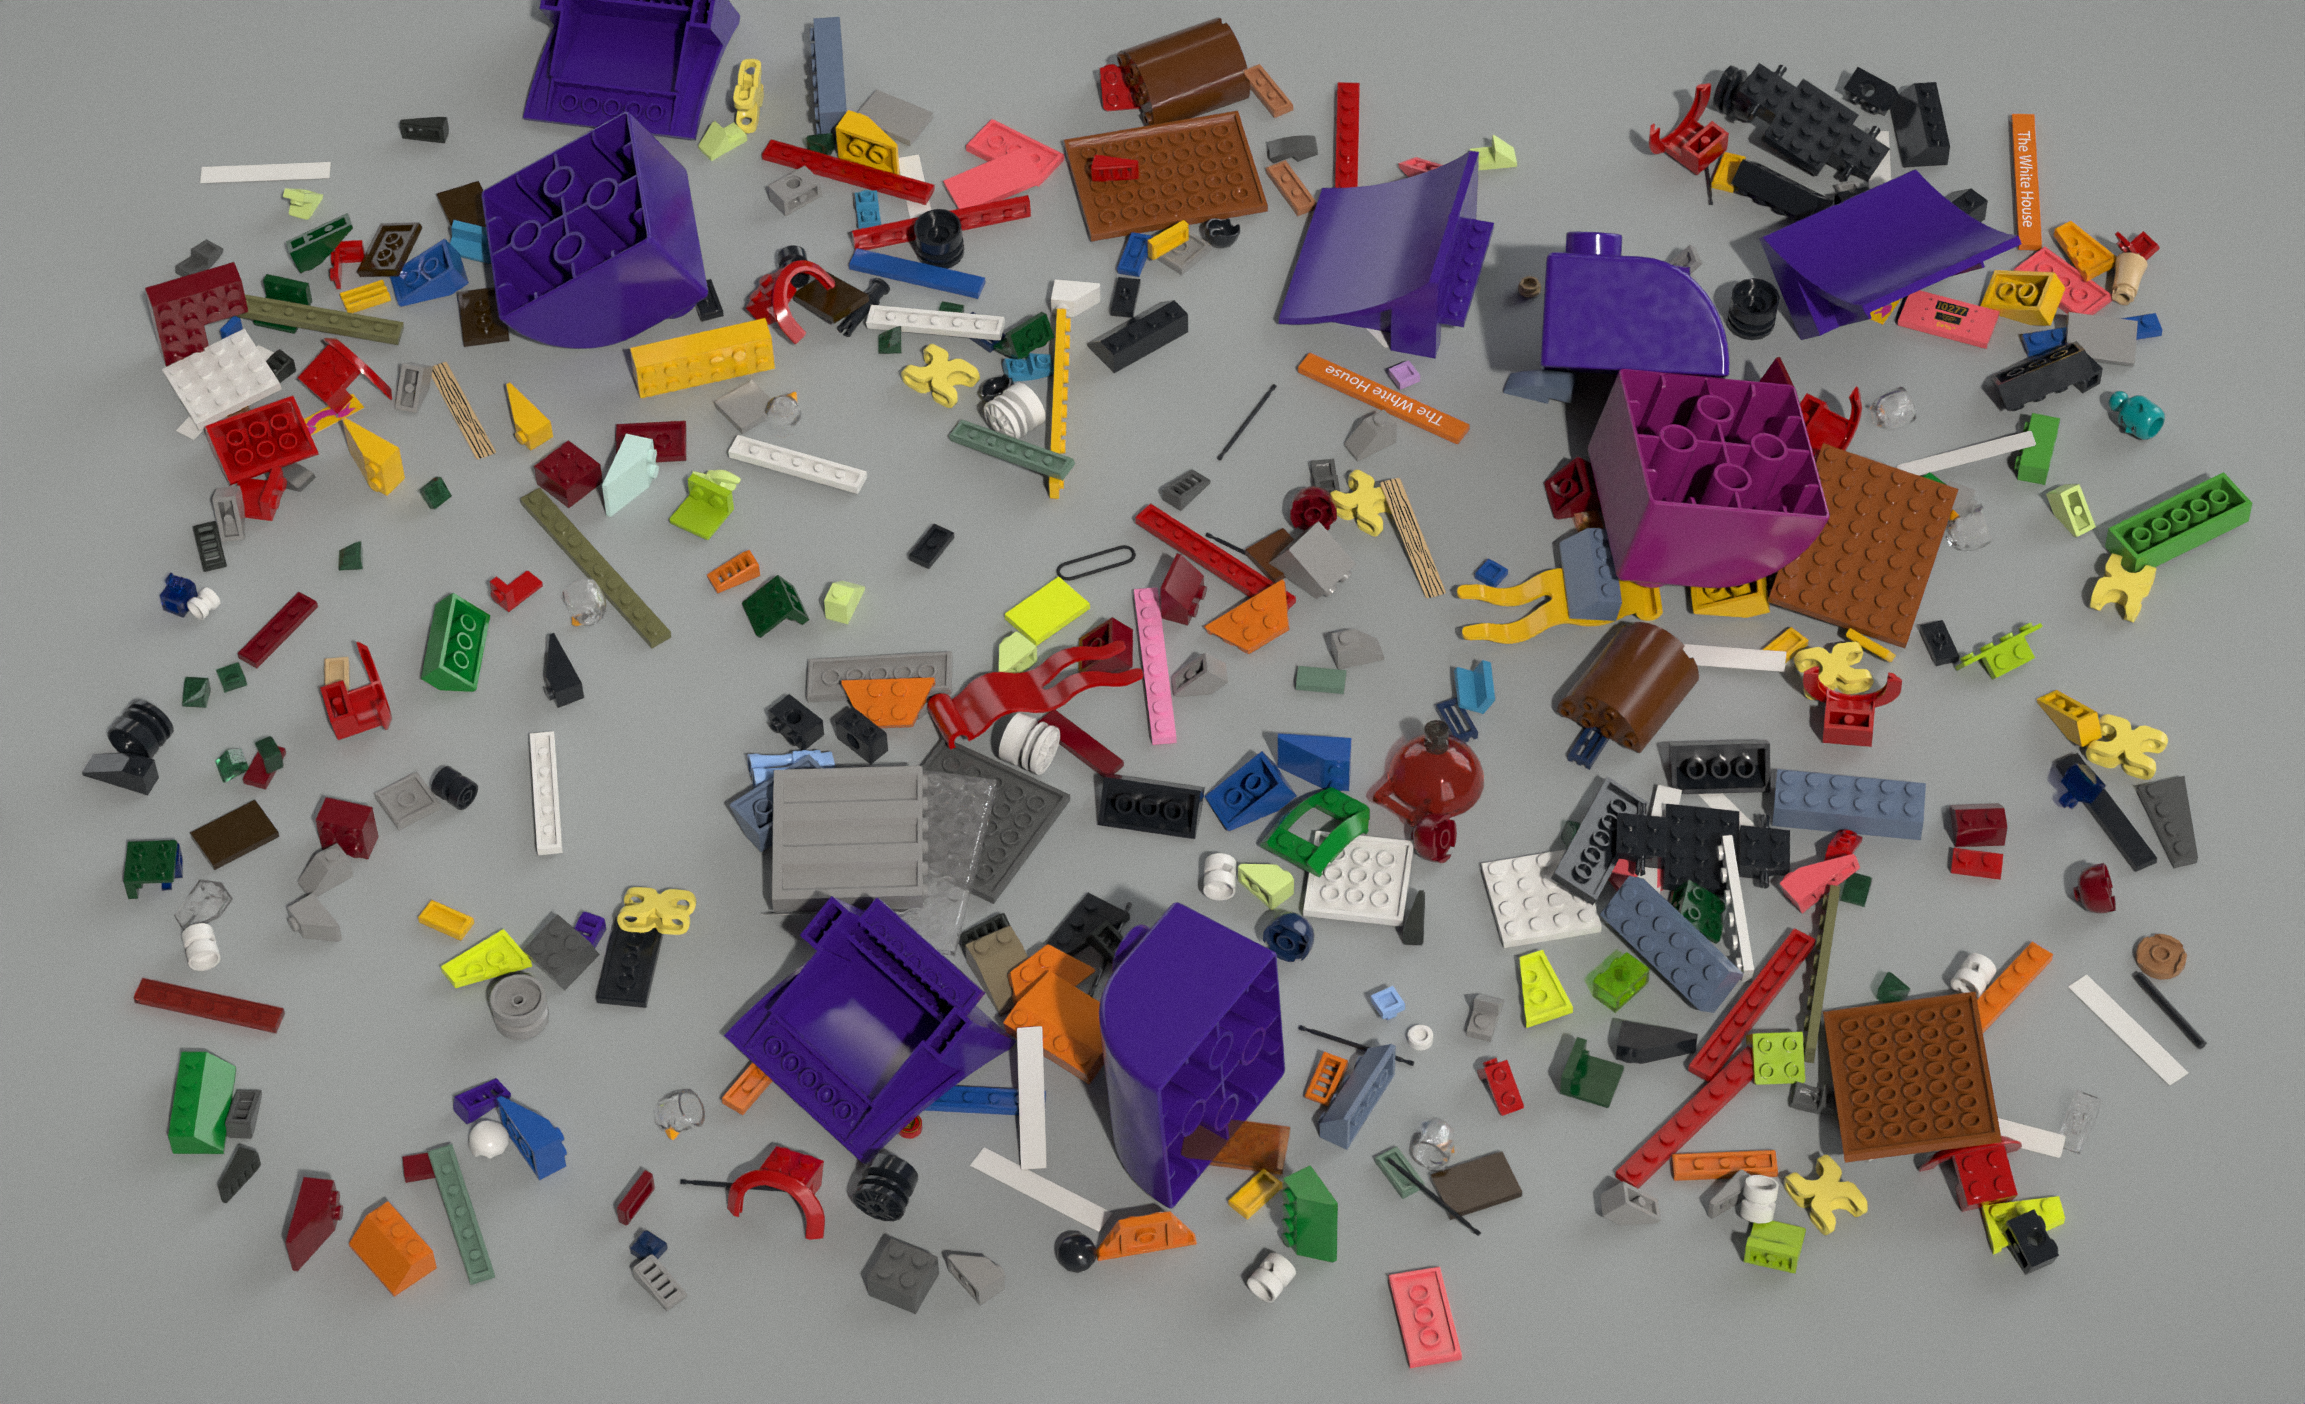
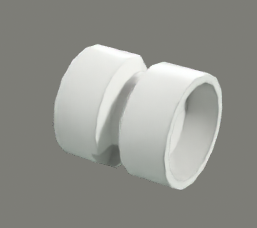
M1223 853L1208 856L1204 861V894L1213 900L1230 899L1234 896L1236 890V860L1232 856Z
M198 923L187 927L182 932L181 937L190 968L197 971H205L215 967L220 962L221 957L214 931L210 925Z
M1971 953L1966 957L1961 968L1952 978L1951 987L1956 994L1976 992L1978 999L1996 974V967L1986 956Z
M1763 1175L1747 1177L1743 1192L1745 1199L1742 1200L1740 1211L1741 1216L1754 1223L1771 1222L1774 1218L1775 1201L1779 1188L1778 1182L1773 1178Z
M1270 1253L1261 1263L1260 1268L1256 1269L1250 1276L1247 1284L1255 1296L1265 1302L1272 1303L1282 1293L1283 1287H1286L1295 1277L1296 1271L1285 1257L1277 1253Z

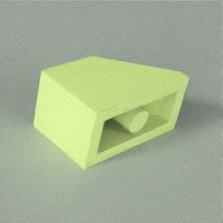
M2064 484L2046 493L2054 516L2074 537H2078L2096 528L2080 484Z
M846 581L832 583L824 600L826 619L849 624L864 593L865 586Z
M1017 631L1011 636L1005 637L999 644V672L1023 673L1038 662L1037 646Z
M1241 864L1238 866V882L1271 910L1294 894L1293 876L1278 865Z

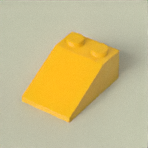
M848 110L836 126L838 158L900 175L898 145L868 116Z
M1994 270L1980 306L2000 311L1999 316L2028 325L2051 326L2065 291V286L2055 272Z
M345 418L343 425L348 450L370 488L388 496L405 479L399 447Z
M1766 577L1744 585L1727 588L1691 587L1694 614L1748 618L1770 613Z

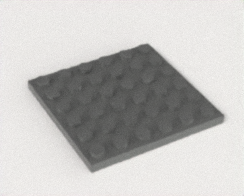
M943 739L922 766L923 775H928V790H924V796H928V811H924V818H928V833H924V840L928 839V854L924 855V861H928V874L994 904L1070 802V794L954 742L956 748L950 749L945 739Z

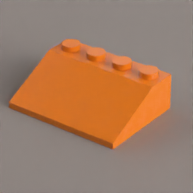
M1051 971L1017 1002L1003 1022L1006 1033L1016 1039L1017 1028L1042 1026L1043 1056L1089 1085L1104 1065L1099 1025L1100 1002Z

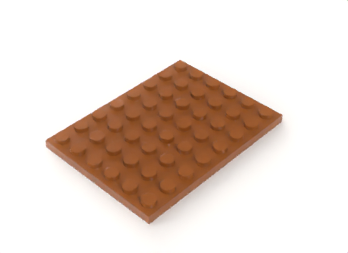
M1238 111L1064 140V148L1091 242L1131 235V232L1145 233L1168 229L1183 220L1192 225L1208 222L1210 219L1215 218L1227 219L1268 212V204ZM1094 155L1138 160L1139 179L1092 181L1091 166Z
M1823 443L1816 466L1830 517L1819 536L1809 548L1790 564L1778 571L1768 602L1846 629L1851 628L1858 633L1906 648L1959 489Z
M1976 992L1823 1012L1845 1163L2002 1142Z

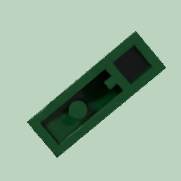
M348 213L286 241L289 253L300 273L313 270L316 266L322 264L353 229Z

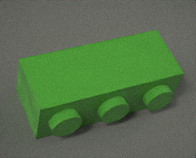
M2032 413L2030 422H2025L2023 432L2031 431L2036 445L2019 450L2022 456H2017L2015 470H2019L2017 480L2042 485L2046 484L2058 435L2060 418Z

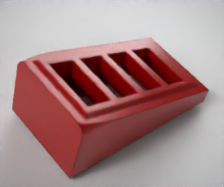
M1094 155L1091 166L1092 181L1139 179V161Z

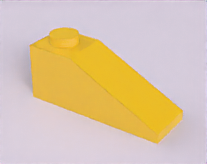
M510 382L506 384L516 430L515 437L521 445L524 444L531 451L553 437L551 421Z
M2058 690L2037 699L2038 705L2068 740L2083 747L2089 746L2091 742L2102 738L2098 714L2093 709Z

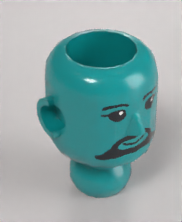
M2116 391L2109 399L2108 405L2112 411L2119 412L2118 423L2126 429V433H2132L2141 440H2148L2157 435L2164 425V411L2142 395H2135L2129 398L2126 392Z

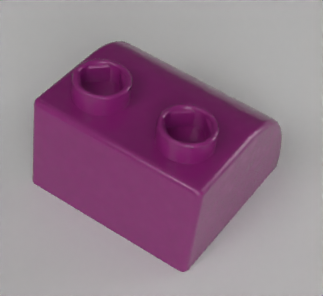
M1621 369L1618 372L1589 442L1588 453L1616 575L1620 580L1633 581L1640 586L1648 588H1658L1666 584L1702 588L1734 587L1757 581L1779 571L1809 548L1825 527L1830 515L1798 395L1792 385L1633 369Z

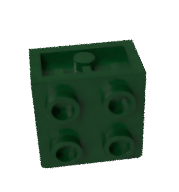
M266 274L263 279L266 292L265 298L309 306L313 302L310 286L307 282ZM253 320L254 325L293 334L298 330V327Z
M1040 312L1005 333L1007 338L998 342L993 347L995 351L1017 359L1026 358L1030 352L1044 347L1048 341L1055 338L1047 314Z
M779 575L775 576L742 602L755 634L759 638L763 637L786 618L791 621L795 620L801 625L809 621V617L794 585Z
M176 840L128 842L123 881L128 899H138L139 889H143L144 884L174 882L178 848Z
M1687 880L1671 892L1669 903L1708 940L1717 944L1721 939L1728 905H1725L1723 899L1696 883Z
M1577 1037L1561 1076L1560 1094L1609 1108L1624 1072V1066L1590 1056V1051L1586 1050L1587 1040Z

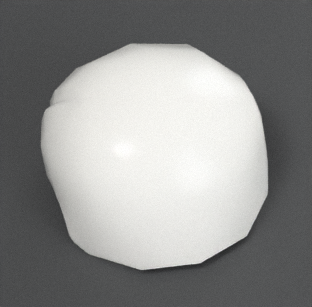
M490 1120L481 1121L474 1126L469 1135L468 1148L475 1157L483 1155L491 1159L502 1154L508 1147L509 1133L498 1122Z

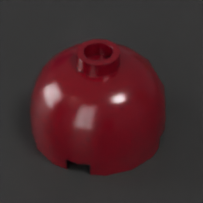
M1309 486L1301 489L1294 495L1290 504V519L1295 528L1298 527L1304 531L1318 521L1326 530H1329L1330 525L1337 519V506L1333 496L1327 490L1317 486Z
M1443 813L1425 815L1412 829L1411 839L1415 850L1425 860L1445 863L1450 859L1452 854H1447L1450 847H1455L1457 838L1455 820H1450L1449 817L1451 815Z
M2100 863L2084 869L2078 877V886L2073 887L2076 901H2081L2085 909L2093 913L2099 914L2116 911L2115 896H2112L2111 888H2113L2107 866L2104 863Z

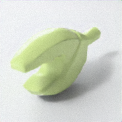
M709 470L707 474L696 471L692 472L731 491L736 488V484H739L741 480L738 476L726 470Z

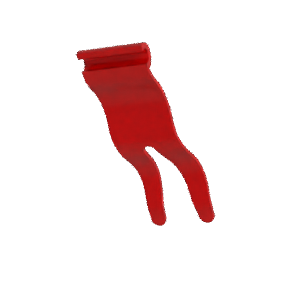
M1121 640L1101 647H1071L1053 654L1040 666L1027 672H992L982 675L969 683L953 699L945 693L936 694L928 701L927 710L949 748L953 749L956 748L954 741L958 736L965 735L967 740L971 741L983 734L996 720L1014 712H1050L1062 707L1084 690L1099 686H1128L1141 680L1144 674L1140 668H1134L1121 673L1080 672L1068 676L1052 688L1043 689L1064 668L1083 660L1108 659L1126 649L1125 643Z

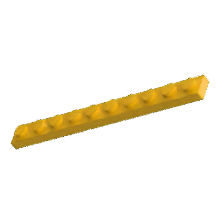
M1057 309L1051 451L1059 454H1066V440H1062V436H1066L1067 424L1063 422V418H1067V404H1063V401H1068V387H1064V383H1069V370H1065V366H1069V352H1066V349H1070V335H1066V332H1071V318H1066V309ZM1049 476L1050 499H1059L1060 489H1064V480Z

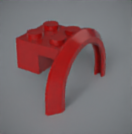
M1710 83L1700 84L1696 87L1695 98L1688 114L1681 124L1668 136L1660 139V128L1658 127L1655 130L1654 123L1650 126V151L1654 154L1668 153L1696 175L1715 161L1728 147L1729 133L1713 121L1705 127L1698 123L1710 98Z
M806 260L792 262L773 274L768 273L764 275L759 281L760 285L757 290L750 295V301L746 306V309L756 320L765 318L767 325L778 322L782 331L794 344H797L806 335V332L795 321L788 306L797 291L790 283L793 276L798 273L809 274L817 279L827 291L835 286L833 278L822 267Z
M324 338L323 340L327 346L297 377L312 393L337 414L353 398L346 388L360 373L366 376L387 398L392 400V389L367 364L336 338Z
M1857 386L1849 396L1851 402L1849 420L1830 411L1826 402L1808 393L1802 399L1800 406L1815 463L1823 443L1846 451L1858 428L1862 412L1861 394Z
M356 642L371 684L351 691L347 690L344 680L320 687L330 723L338 740L382 725L385 730H388L392 721L390 707L369 648L360 642Z
M1814 666L1804 671L1803 685L1805 690L1815 699L1826 703L1823 743L1872 747L1875 707L1886 705L1900 695L1902 679L1894 673L1888 672L1887 682L1880 690L1869 694L1850 695L1839 693L1826 687L1819 679V667Z
M2001 1136V1143L1940 1150L1929 1156L1918 1170L1921 1172L1934 1169L1938 1164L1952 1158L1959 1181L1955 1186L1961 1212L1982 1208L1984 1205L2011 1202L2018 1193L2007 1153L2018 1151L2022 1147V1143L2010 1137Z
M776 1146L759 1170L746 1172L734 1181L729 1191L727 1209L733 1216L739 1217L740 1213L743 1212L745 1193L749 1189L761 1185L774 1187L789 1193L802 1207L807 1222L805 1238L809 1240L823 1239L825 1215L815 1194L822 1185L824 1160Z

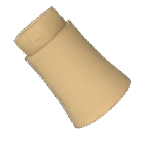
M2122 253L2116 258L2112 299L2120 305H2129L2137 295L2142 276L2148 266L2147 261L2142 256L2135 253Z

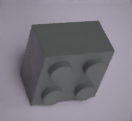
M558 914L523 949L532 963L564 991L600 955L591 942Z
M890 1239L867 1278L869 1296L916 1314L939 1275L938 1257L897 1240Z

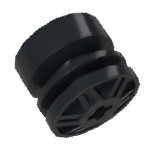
M1730 65L1724 71L1715 90L1713 107L1720 111L1723 110L1727 114L1734 110L1735 117L1751 122L1756 116L1749 120L1750 113L1746 118L1745 113L1749 106L1745 101L1736 96L1748 79L1745 70H1739L1738 67Z
M933 209L919 216L914 225V235L920 262L946 269L958 264L963 258L965 250L959 218L953 212L946 209Z
M1757 278L1744 279L1737 283L1732 290L1727 323L1729 329L1735 335L1747 340H1759L1770 335L1775 326L1780 296L1777 289L1771 283Z
M139 699L134 700L122 715L123 717L119 718L110 728L108 739L119 753H135L152 759L158 752L159 747L163 746L166 740L171 737L174 728L170 719L162 710L147 701Z
M890 1154L872 1155L868 1159L862 1172V1178L853 1193V1202L858 1209L874 1219L893 1222L900 1220L906 1211L909 1197L913 1194L919 1180L918 1173L912 1165L897 1156Z

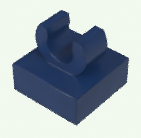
M647 1230L646 1232L643 1231L630 1248L631 1254L642 1261L651 1254L659 1259L668 1249L665 1241Z

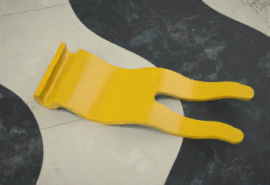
M1562 568L1542 572L1515 587L1494 588L1486 585L1471 584L1461 585L1457 589V596L1461 599L1482 600L1499 606H1519L1545 595L1551 597V601L1519 621L1508 624L1481 623L1465 626L1462 629V637L1466 640H1488L1502 644H1513L1526 641L1544 630L1559 624L1600 626L1615 621L1569 619ZM1619 579L1622 604L1616 621L1635 613L1639 619L1644 621L1655 620L1662 615L1663 608L1659 587L1648 588L1640 586L1633 581Z

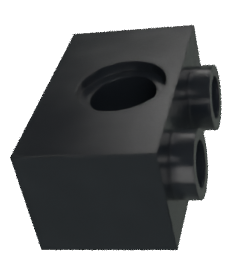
M1860 67L1856 68L1843 88L1850 102L1856 105L1859 103L1865 105V109L1874 115L1880 113L1885 116L1899 95L1895 86ZM1869 90H1875L1871 96H1865Z
M790 694L768 710L769 726L775 733L783 735L792 746L806 750L824 736L823 720Z
M854 707L835 720L837 739L870 765L888 751L887 733Z
M2035 1209L2008 1220L2001 1228L2025 1275L2052 1264L2059 1256L2056 1242L2052 1238L2050 1239L2045 1230V1222L2040 1215H2037ZM2027 1237L2034 1238L2037 1245L2030 1244Z

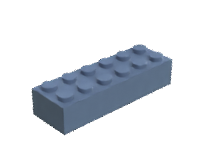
M840 17L813 18L814 28H810V40L815 41V43H811V56L816 57V59H812V72H817V75H813V87L818 88V90L814 91V103L819 104V106H815V119L820 120V122H816L817 136H822V145L836 144V126L847 112Z
M1777 769L1772 826L1829 832L1852 830L1860 835L1921 840L1924 823L1926 783Z
M1629 876L1600 914L1700 1011L1715 1013L1744 975L1644 878Z

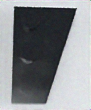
M1088 892L1046 945L1049 944L1073 957L1090 946L1085 938L1107 919L1115 927L1121 922L1126 923L1129 921L1130 913Z

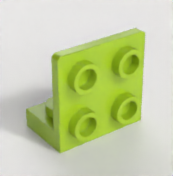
M692 473L687 479L689 496L669 520L671 524L705 540H709L734 510L732 491Z
M1803 1032L1746 1035V1045H1752L1755 1085L1805 1082Z
M1776 1221L1753 1223L1751 1235L1746 1243L1744 1262L1796 1274L1806 1229Z

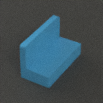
M454 220L451 227L452 238L450 244L460 253V256L491 264L486 227Z
M1482 660L1474 671L1457 667L1454 670L1458 706L1484 714L1495 701L1491 662Z

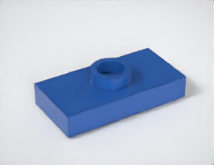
M1131 232L1117 267L1118 274L1140 277L1148 257V240L1153 238L1152 235Z

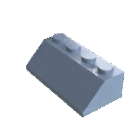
M1587 528L1561 541L1559 544L1569 619L1616 621L1622 600L1619 579L1616 575L1607 531L1601 528Z
M807 755L785 770L823 768L810 755ZM774 777L730 803V808L746 837L760 852L773 845Z
M1388 1044L1368 1048L1363 1057H1358L1353 1073L1345 1077L1342 1090L1339 1094L1336 1093L1333 1096L1328 1112H1323L1319 1118L1320 1138L1346 1150L1349 1148L1395 1076V1045Z

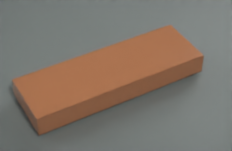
M1260 64L1244 70L1245 77L1250 80L1251 91L1274 118L1293 111L1292 102Z
M1286 160L1266 168V174L1297 217L1315 210L1317 202Z

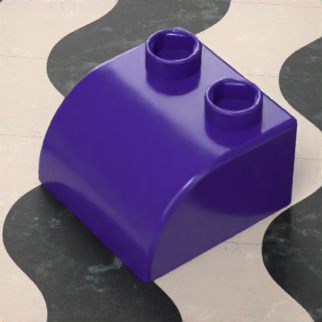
M624 112L493 184L482 192L499 318L510 328L532 340L551 346L572 349L610 346L626 341L666 319H676L686 315L699 301L708 296L687 170L629 112Z
M1567 232L1565 252H1551L1548 254L1545 275L1541 370L1618 375L1621 369H1633L1726 378L1729 376V350L1721 318L1707 293L1686 272L1659 259L1642 256H1623V237L1615 233Z
M1179 902L1171 904L1151 928L1144 924H1139L1124 936L1115 952L1112 962V975L1103 989L1099 1006V1025L1112 1134L1116 1151L1132 1179L1148 1195L1169 1209L1176 1206L1285 1073L1276 952Z

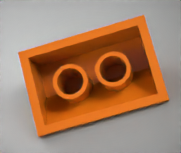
M389 1201L366 1215L349 1242V1247L394 1297L437 1268L433 1250Z

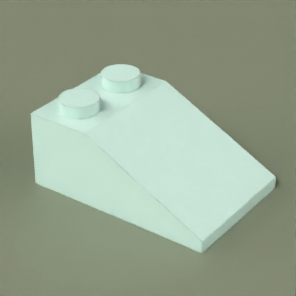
M630 434L625 435L602 484L606 516H613L649 488L652 480L656 479L659 466L656 465L657 451L654 450L653 439Z

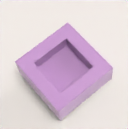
M1409 360L1389 368V376L1400 390L1420 382V374Z

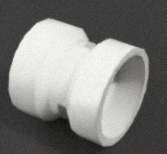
M204 587L199 591L197 597H193L187 602V607L197 619L204 620L209 615V611L218 608L221 602L213 590Z

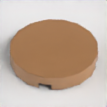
M2155 934L2154 937L2149 938L2148 936L2143 938L2138 944L2135 959L2137 966L2143 973L2151 978L2164 980L2174 978L2184 970L2187 953L2183 949L2182 943L2174 937L2165 934Z

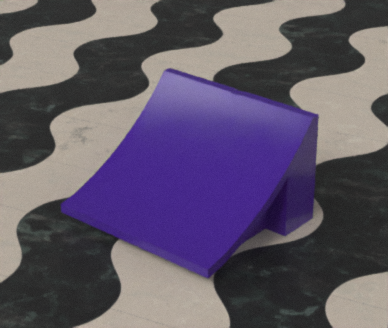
M541 0L539 9L553 23L554 27L543 50L531 85L523 115L524 120L596 128L624 112H629L654 136L696 141L703 110L724 51L740 22V14L729 0Z
M1470 150L1461 157L1436 169L1393 182L1361 187L1322 188L1279 316V324L1303 325L1333 322L1391 333V351L1436 359L1441 342V324L1464 328L1494 231L1493 222L1476 220L1479 152Z
M1916 169L1844 200L1838 205L1828 207L1759 238L1801 340L1823 335L1841 326L1869 320L1872 318L1870 315L1872 311L1948 277L1984 268L1983 261L2022 244L2018 235L1998 231L1963 212L1939 193Z
M831 896L800 934L817 952L811 959L768 992L724 1035L863 1164H866L870 1156L877 1154L903 1128L938 1098L970 1074L1010 1050L1017 1042L976 1006L986 992L877 897L868 909L863 911Z

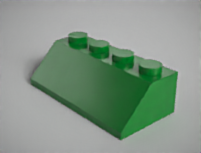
M455 593L450 594L435 604L421 679L441 691H476L491 615Z
M181 1052L168 1134L173 1154H224L227 1137L225 1122L232 1104L236 1066L208 1052Z
M1309 1165L1283 1178V1190L1281 1191L1283 1196V1205L1281 1206L1283 1211V1219L1281 1220L1283 1233L1281 1236L1285 1245L1288 1248L1291 1247L1296 1255L1333 1263L1337 1261L1338 1203L1312 1166Z

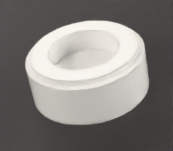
M1415 1025L1409 1030L1408 1044L1410 1047L1419 1051L1431 1047L1433 1032L1428 1026Z

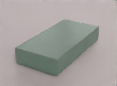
M1298 666L1296 690L1344 694L1347 670Z
M1397 1146L1375 1157L1376 1165L1402 1199L1421 1189L1401 1174L1396 1167L1387 1162L1389 1158L1425 1186L1424 1181Z

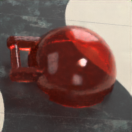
M1437 732L1420 734L1405 742L1392 757L1386 777L1388 781L1374 794L1373 802L1378 805L1383 804L1404 818L1406 824L1414 827L1428 813H1443L1451 815L1449 818L1455 817L1472 808L1481 797L1484 789V773L1481 762L1467 743L1453 735ZM1394 793L1405 805L1414 810L1411 812L1389 796Z

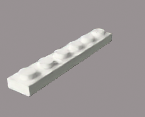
M871 305L866 325L868 329L1001 340L1005 318L1001 316Z
M737 435L728 451L729 458L856 494L859 493L867 479V471Z
M554 731L531 733L530 746L538 855L563 853Z
M1732 835L1722 836L1721 845L1717 846V857L1719 861L1722 860L1723 862L1720 874L1722 883H1726L1727 890H1724L1725 905H1730L1731 911L1728 913L1729 928L1733 927L1734 935L1731 936L1732 949L1737 950L1738 955L1735 958V966L1744 973L1741 978L1742 982L1752 981L1754 965Z

